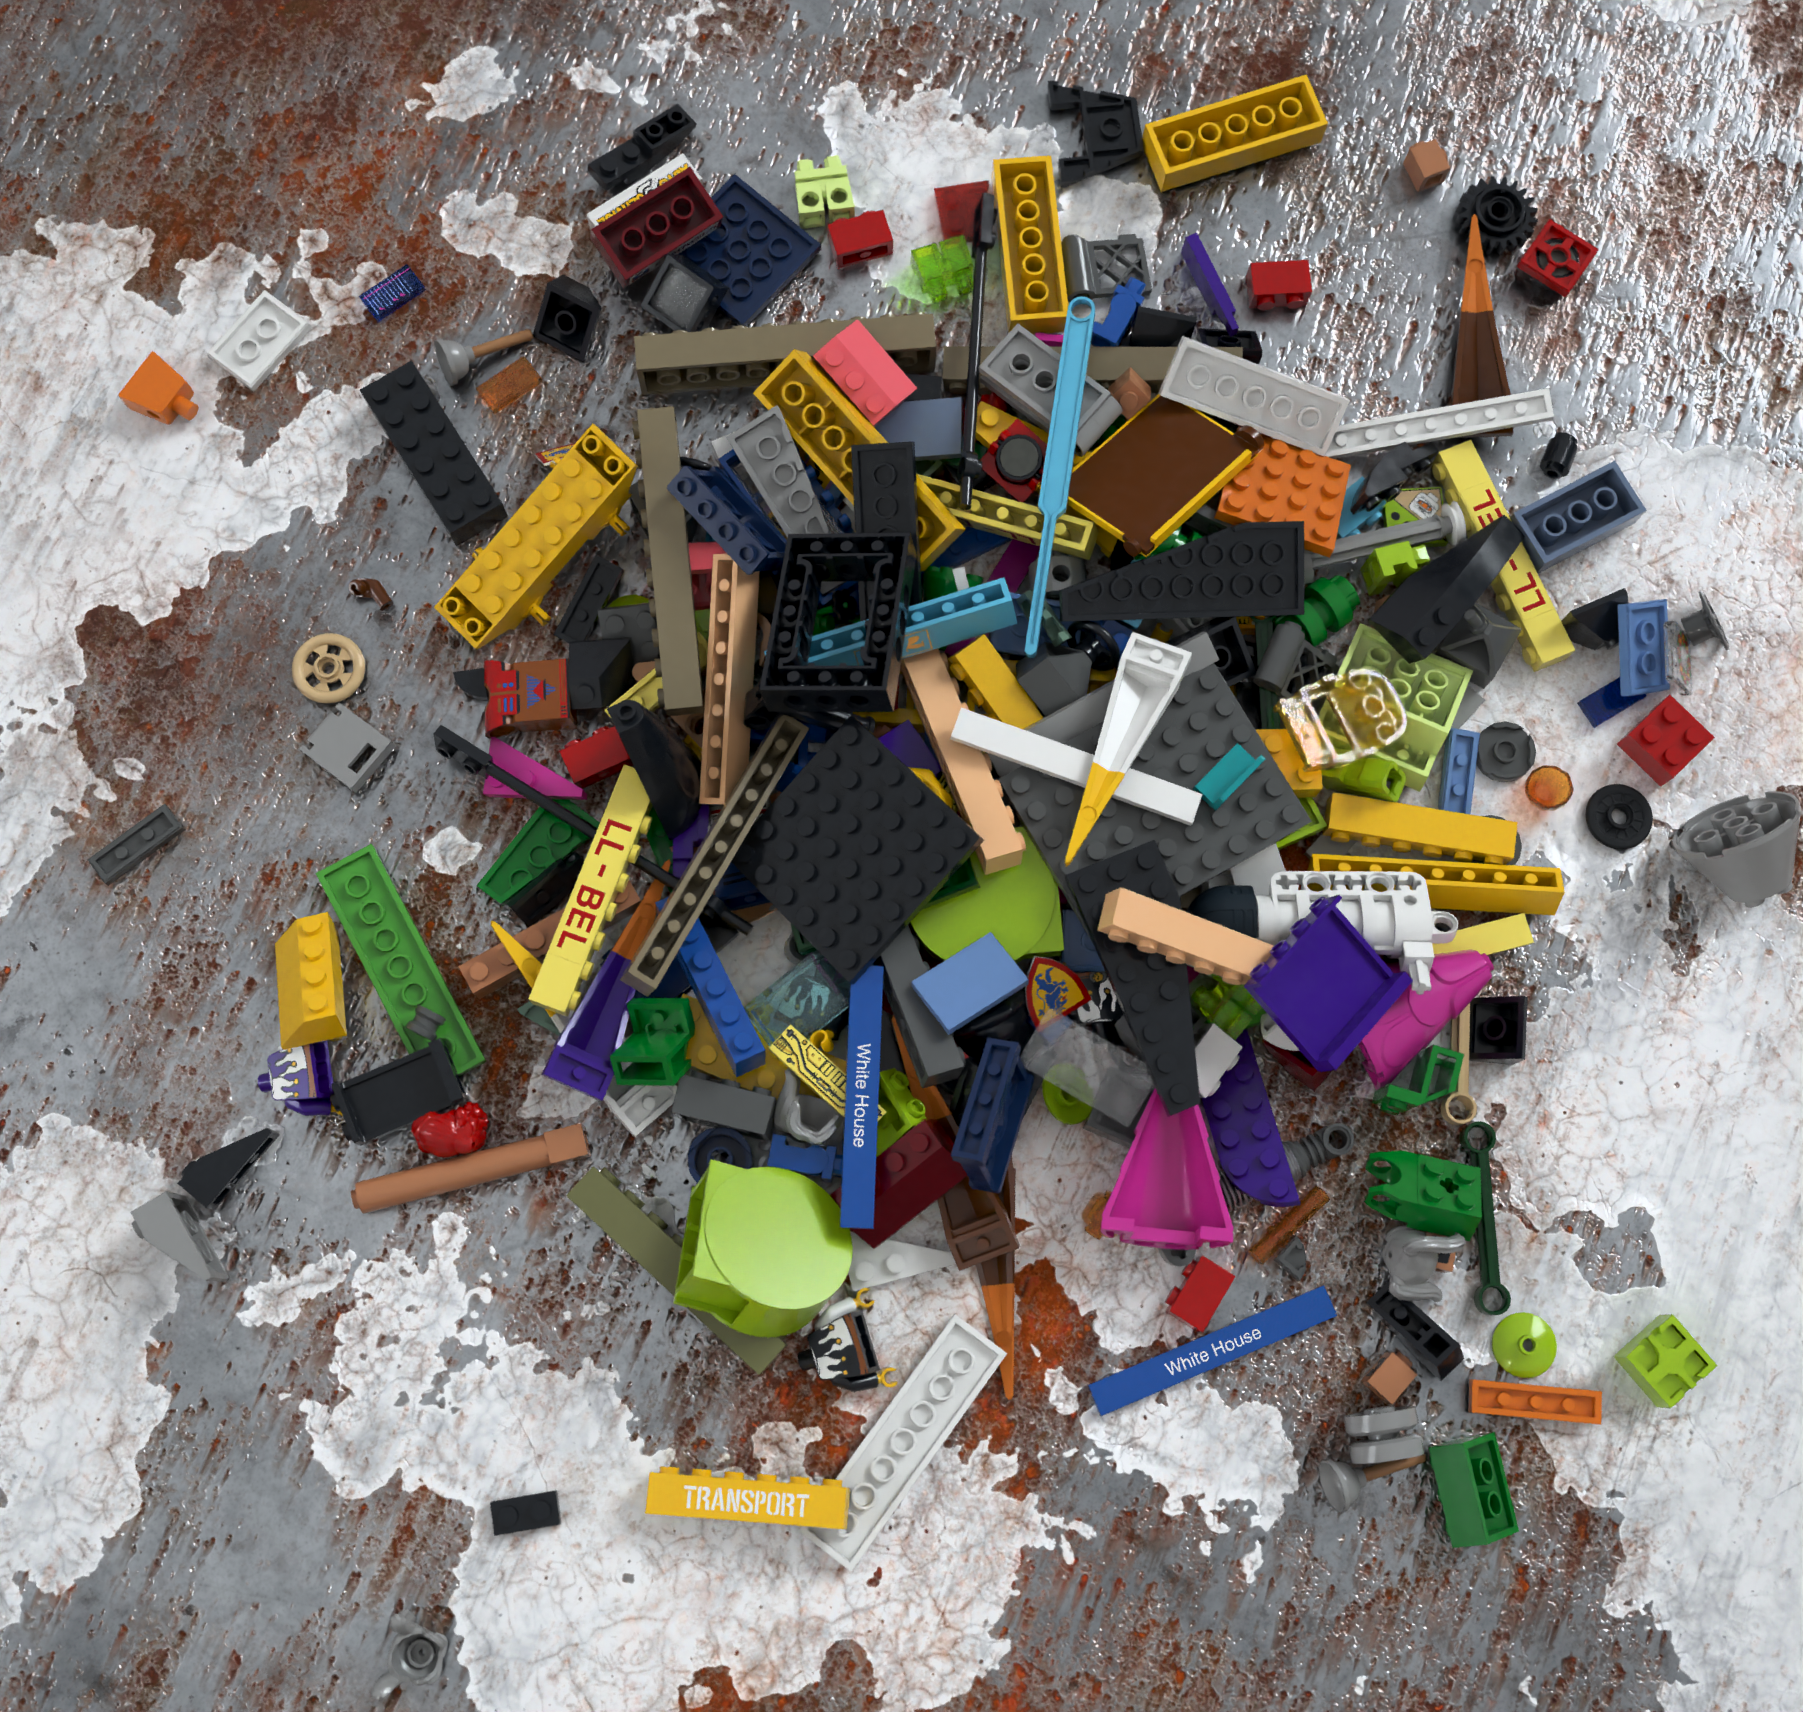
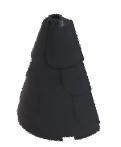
M625 700L607 708L608 713L669 840H672L686 831L699 815L698 811L702 805L699 804L701 761L692 748L675 731L660 721L658 715L634 700Z

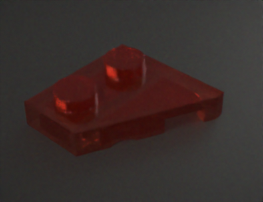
M989 180L934 188V198L944 246L972 242L974 209L983 192L988 193Z

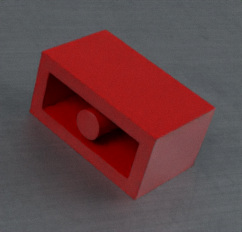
M870 210L857 217L849 219L839 218L831 224H827L828 241L837 269L893 254V238L884 210L876 212Z
M1309 260L1250 263L1246 274L1249 308L1270 310L1274 307L1287 306V308L1296 309L1307 305L1312 294Z
M609 726L601 727L592 733L593 736L582 741L581 739L572 740L564 746L565 749L559 751L573 783L578 787L584 789L621 772L624 764L630 767L634 766L615 726L611 728Z
M1201 1255L1184 1267L1181 1275L1185 1276V1279L1179 1288L1176 1286L1172 1288L1165 1300V1303L1169 1304L1165 1312L1198 1333L1205 1330L1236 1277Z

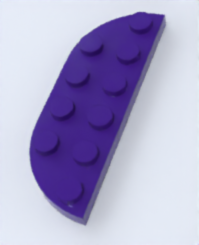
M1244 1029L1230 1036L1242 1046V1049L1237 1054L1239 1056L1238 1062L1231 1070L1225 1071L1219 1079L1221 1084L1217 1091L1211 1096L1202 1098L1218 1157L1226 1177L1240 1193H1244L1260 1201L1261 1204L1268 1206L1290 1207L1301 1205L1248 1031Z

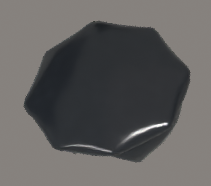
M1025 987L956 1030L953 1036L956 1046L961 1047L964 1051L968 1038L973 1037L1008 1040L1023 1027L1029 1015L1026 1006Z

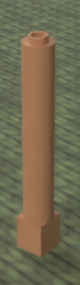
M582 1123L544 1132L540 1136L356 1182L355 1189L351 1190L352 1203L355 1209L360 1208L361 1212L365 1214L552 1165L558 1166L590 1158L592 1156L586 1129Z

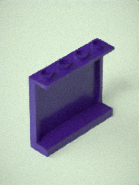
M1340 895L1328 898L1322 896L1314 901L1309 907L1311 912L1291 926L1289 930L1291 934L1285 940H1281L1270 950L1271 956L1266 962H1261L1250 972L1251 978L1244 985L1246 990L1318 1072L1337 1070L1413 982L1405 971L1393 973L1336 907L1342 899Z

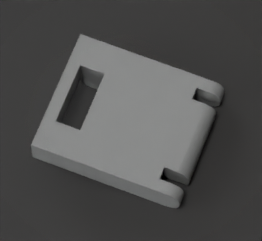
M338 703L335 708L341 714L336 716L330 712L307 739L313 747L310 749L302 745L299 750L353 792L357 793L396 746L344 705ZM370 745L375 752L357 773L354 772L350 767Z

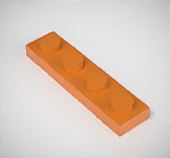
M1469 1379L1468 1412L1601 1425L1602 1391Z

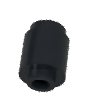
M1559 432L1549 440L1540 463V468L1547 477L1559 479L1569 474L1578 450L1577 439L1571 434Z

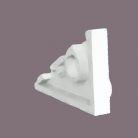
M850 1231L853 1251L848 1274L853 1292L956 1264L951 1252L889 1239L876 1249H873L858 1235Z

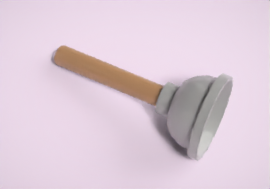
M525 329L474 347L470 345L462 347L460 343L454 340L443 341L439 338L434 341V347L441 370L448 383L453 386L467 374L469 364L476 362V358L533 339V334L530 329Z
M1426 1455L1382 1462L1364 1469L1360 1467L1353 1468L1345 1462H1333L1331 1459L1321 1461L1319 1465L1320 1482L1324 1494L1333 1509L1337 1512H1345L1358 1499L1361 1488L1365 1487L1368 1481L1424 1463Z

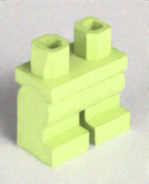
M838 155L826 157L824 159L825 168L814 169L812 160L804 159L797 161V171L794 172L799 226L802 229L825 226V204H827L829 224L839 218L849 219L855 217V206L847 176L846 165H842Z

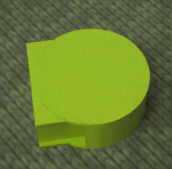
M1014 827L1016 833L1021 832L1026 845L1020 865L985 875L974 851L970 855V859L980 888L925 908L909 923L921 946L939 962L942 963L990 932L1016 964L1023 959H1032L1034 956H1061V951H1064L1058 884L1024 827Z
M710 1159L707 1170L697 1185L691 1188L673 1304L710 1313L726 1326L747 1335L779 1337L798 1331L816 1317L840 1288L851 1266L852 1237L849 1228H840L839 1206L822 1187L794 1171L778 1167L744 1169Z

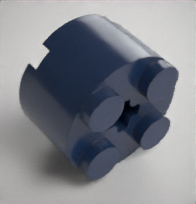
M717 1127L703 1131L694 1139L688 1153L689 1171L697 1183L707 1170L710 1159L715 1160L714 1157L717 1154L722 1157L726 1154L729 1155L726 1162L730 1165L744 1169H750L754 1166L753 1153L748 1142L740 1133L729 1128Z

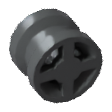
M417 1005L415 1009L416 1015L413 1020L408 1021L406 1028L430 1041H434L437 1037L436 1030L439 1026L444 1025L446 1019L421 1005Z

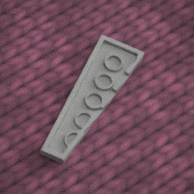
M778 405L726 437L787 537L788 534L831 533ZM846 581L822 582L820 592L822 595H825Z

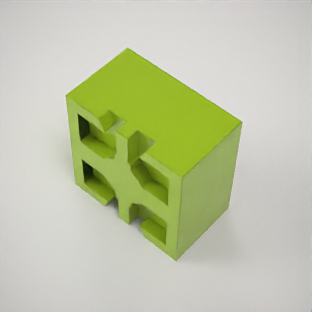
M1673 1314L1657 1316L1613 1356L1658 1408H1672L1685 1396L1689 1389H1693L1696 1386V1383L1701 1378L1704 1379L1718 1366Z

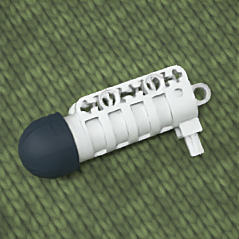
M1281 871L1272 876L1269 895H1255L1251 885L1216 886L1199 894L1187 910V913L1275 945L1281 940H1285L1291 934L1289 930L1295 922L1305 918L1311 912L1309 907L1314 901L1322 896L1328 898L1340 895L1342 899L1336 907L1378 955H1386L1388 959L1399 960L1400 972L1405 971L1409 973L1413 980L1411 983L1412 991H1416L1417 994H1423L1424 991L1431 990L1429 974L1434 960L1432 943L1451 942L1455 938L1458 929V920L1453 914L1444 911H1431L1427 883L1425 878L1416 872ZM1318 883L1324 890L1319 892L1312 891L1307 885ZM1374 883H1380L1387 888V890L1384 892L1375 891L1371 887V885ZM1445 923L1451 930L1448 932L1439 931L1435 928V924Z

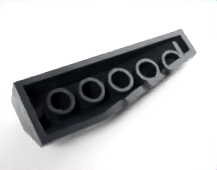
M1505 515L1499 517L1439 558L1428 563L1419 571L1405 578L1368 619V622L1409 664L1426 659L1463 618L1465 612L1484 593L1525 536Z

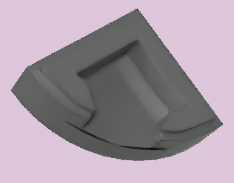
M1295 1235L1273 1260L1298 1282L1306 1271V1254L1304 1245Z

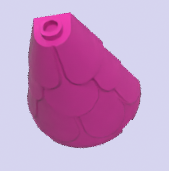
M1463 950L1434 954L1429 974L1431 990L1424 991L1423 994H1417L1416 991H1412L1410 984L1358 1044L1366 1059L1361 1063L1376 1090L1392 1083L1422 1049H1426L1451 1019L1458 1017L1492 978L1491 971L1494 970V967L1485 953L1480 954L1476 950ZM1399 962L1385 963L1393 973L1400 972Z
M1154 1088L1134 1130L1136 1136L1119 1170L1120 1175L1102 1213L1100 1231L1108 1238H1114V1233L1120 1235V1242L1152 1248L1199 1250V1247L1207 1242H1210L1209 1248L1227 1246L1233 1243L1234 1228L1219 1183L1220 1176L1207 1142L1209 1135L1199 1105L1168 1117L1157 1090Z

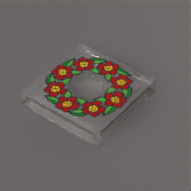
M1676 620L1664 622L1666 681L1681 696L1693 695L1690 639Z

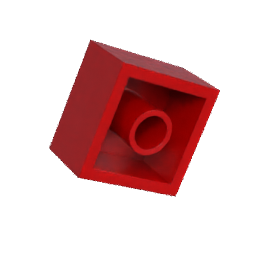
M1668 695L1634 726L1617 745L1661 787L1673 779L1715 737L1675 698Z

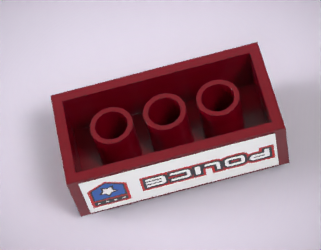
M688 167L592 228L590 239L624 289L663 264L668 254H679L719 228L724 217L691 167Z

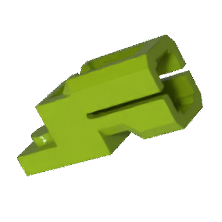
M1320 745L1322 785L1326 789L1392 802L1399 800L1406 782V776L1394 761L1374 757L1367 759L1358 758L1350 750ZM1386 781L1391 782L1389 789L1386 786Z

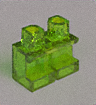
M964 235L940 241L938 247L936 243L911 250L910 264L914 274H917L923 294L927 293L934 304L948 298L946 290L948 286L955 285L958 295H965L973 291L972 276L974 265Z
M1210 974L1219 984L1213 991L1204 985L1199 986L1192 994V998L1208 1020L1213 1021L1226 1034L1236 1040L1253 1019L1248 1011L1256 1015L1262 1007L1246 990L1244 985L1228 984L1222 981L1221 976Z

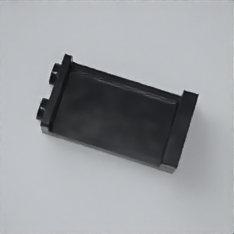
M438 1038L429 1042V1046L345 1082L340 1083L337 1081L331 1084L334 1092L330 1094V1098L336 1111L341 1110L345 1122L341 1123V1126L348 1141L352 1140L354 1144L361 1146L411 1125L414 1120L429 1111L439 1113L468 1101L444 1040Z

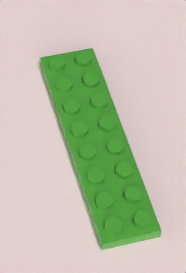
M370 844L315 873L408 1053L412 1054L424 1049L431 1042L406 1028L408 1021L413 1020L416 1015L415 1009L417 1005H421L446 1019L444 1025L439 1026L436 1030V1039L441 1038L446 1042L459 1077L487 1062L375 847Z

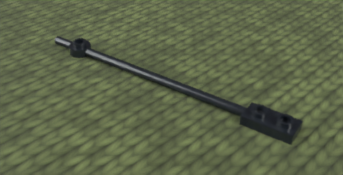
M984 192L974 209L971 258L975 259L964 436L963 451L957 470V479L961 481L959 508L962 510L971 509L974 478H979L982 469V461L978 460V454L975 453L979 366L981 359L988 249L992 250L995 244L996 232H992V228L998 211L997 208H994L995 195Z
M440 725L433 733L436 750L443 757L457 760L472 775L479 774L485 779L490 775L592 840L594 839L597 827L494 764L491 755L443 725ZM640 854L635 864L631 863L672 890L679 881L677 877ZM713 894L699 915L708 922L722 920L746 936L751 933L754 925L728 910L725 903Z

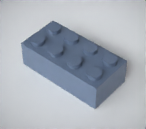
M1613 461L1514 512L1510 519L1525 536L1522 543L1539 574L1631 526L1647 510L1616 461Z

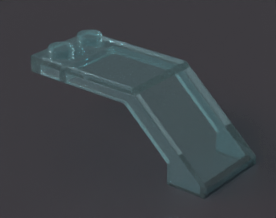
M817 950L745 1005L744 1009L769 1047L790 1024L808 1040L815 1031L822 1029L849 1007L850 983Z

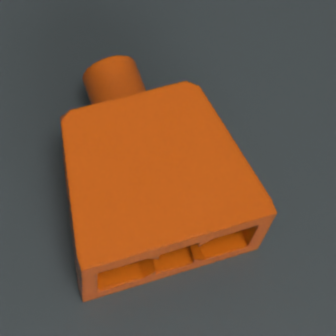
M153 351L118 394L129 409L167 425L172 424L178 415L187 420H192L199 409L197 404L190 401L194 391L186 380Z

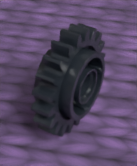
M1491 176L1488 184L1483 179H1480L1476 186L1471 184L1467 192L1463 193L1456 212L1459 214L1456 223L1463 224L1459 231L1460 234H1470L1471 218L1474 214L1477 216L1481 244L1486 246L1488 255H1490L1493 248H1496L1498 254L1502 255L1506 248L1509 252L1513 253L1517 245L1523 247L1527 239H1530L1538 222V219L1534 218L1538 208L1530 207L1534 197L1524 198L1528 189L1524 188L1517 191L1518 182L1515 181L1511 186H1508L1506 177H1503L1500 184L1496 182L1494 176Z

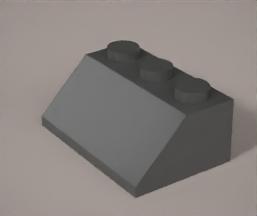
M692 1071L690 1076L683 1075L680 1078L671 1112L679 1119L712 1128H729L744 1136L772 1142L775 1129L773 1114L777 1099L771 1096L772 1091L760 1087H753L752 1091L740 1089L741 1083L728 1079H722L721 1084L709 1081V1075Z

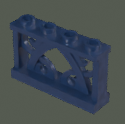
M684 466L668 484L667 489L747 575H752L756 571H771L774 575H779L782 570L787 543L783 535L719 467L712 466L709 471L692 470L689 466Z
M987 1038L950 1155L953 1161L961 1163L970 1179L969 1185L972 1189L1000 1193L1034 1083L1033 1075L1027 1073L1019 1057L1021 1047L1018 1042Z

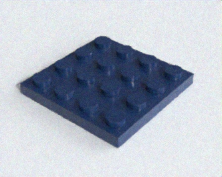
M734 174L711 197L724 217L721 226L677 255H684L729 287L718 309L738 326L747 327L821 251V244ZM671 264L669 269L674 271L675 266Z

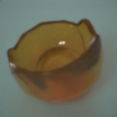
M1542 765L1533 770L1525 782V794L1528 801L1541 811H1555L1564 807L1571 799L1574 790L1570 775L1566 771L1561 770V768L1551 765Z

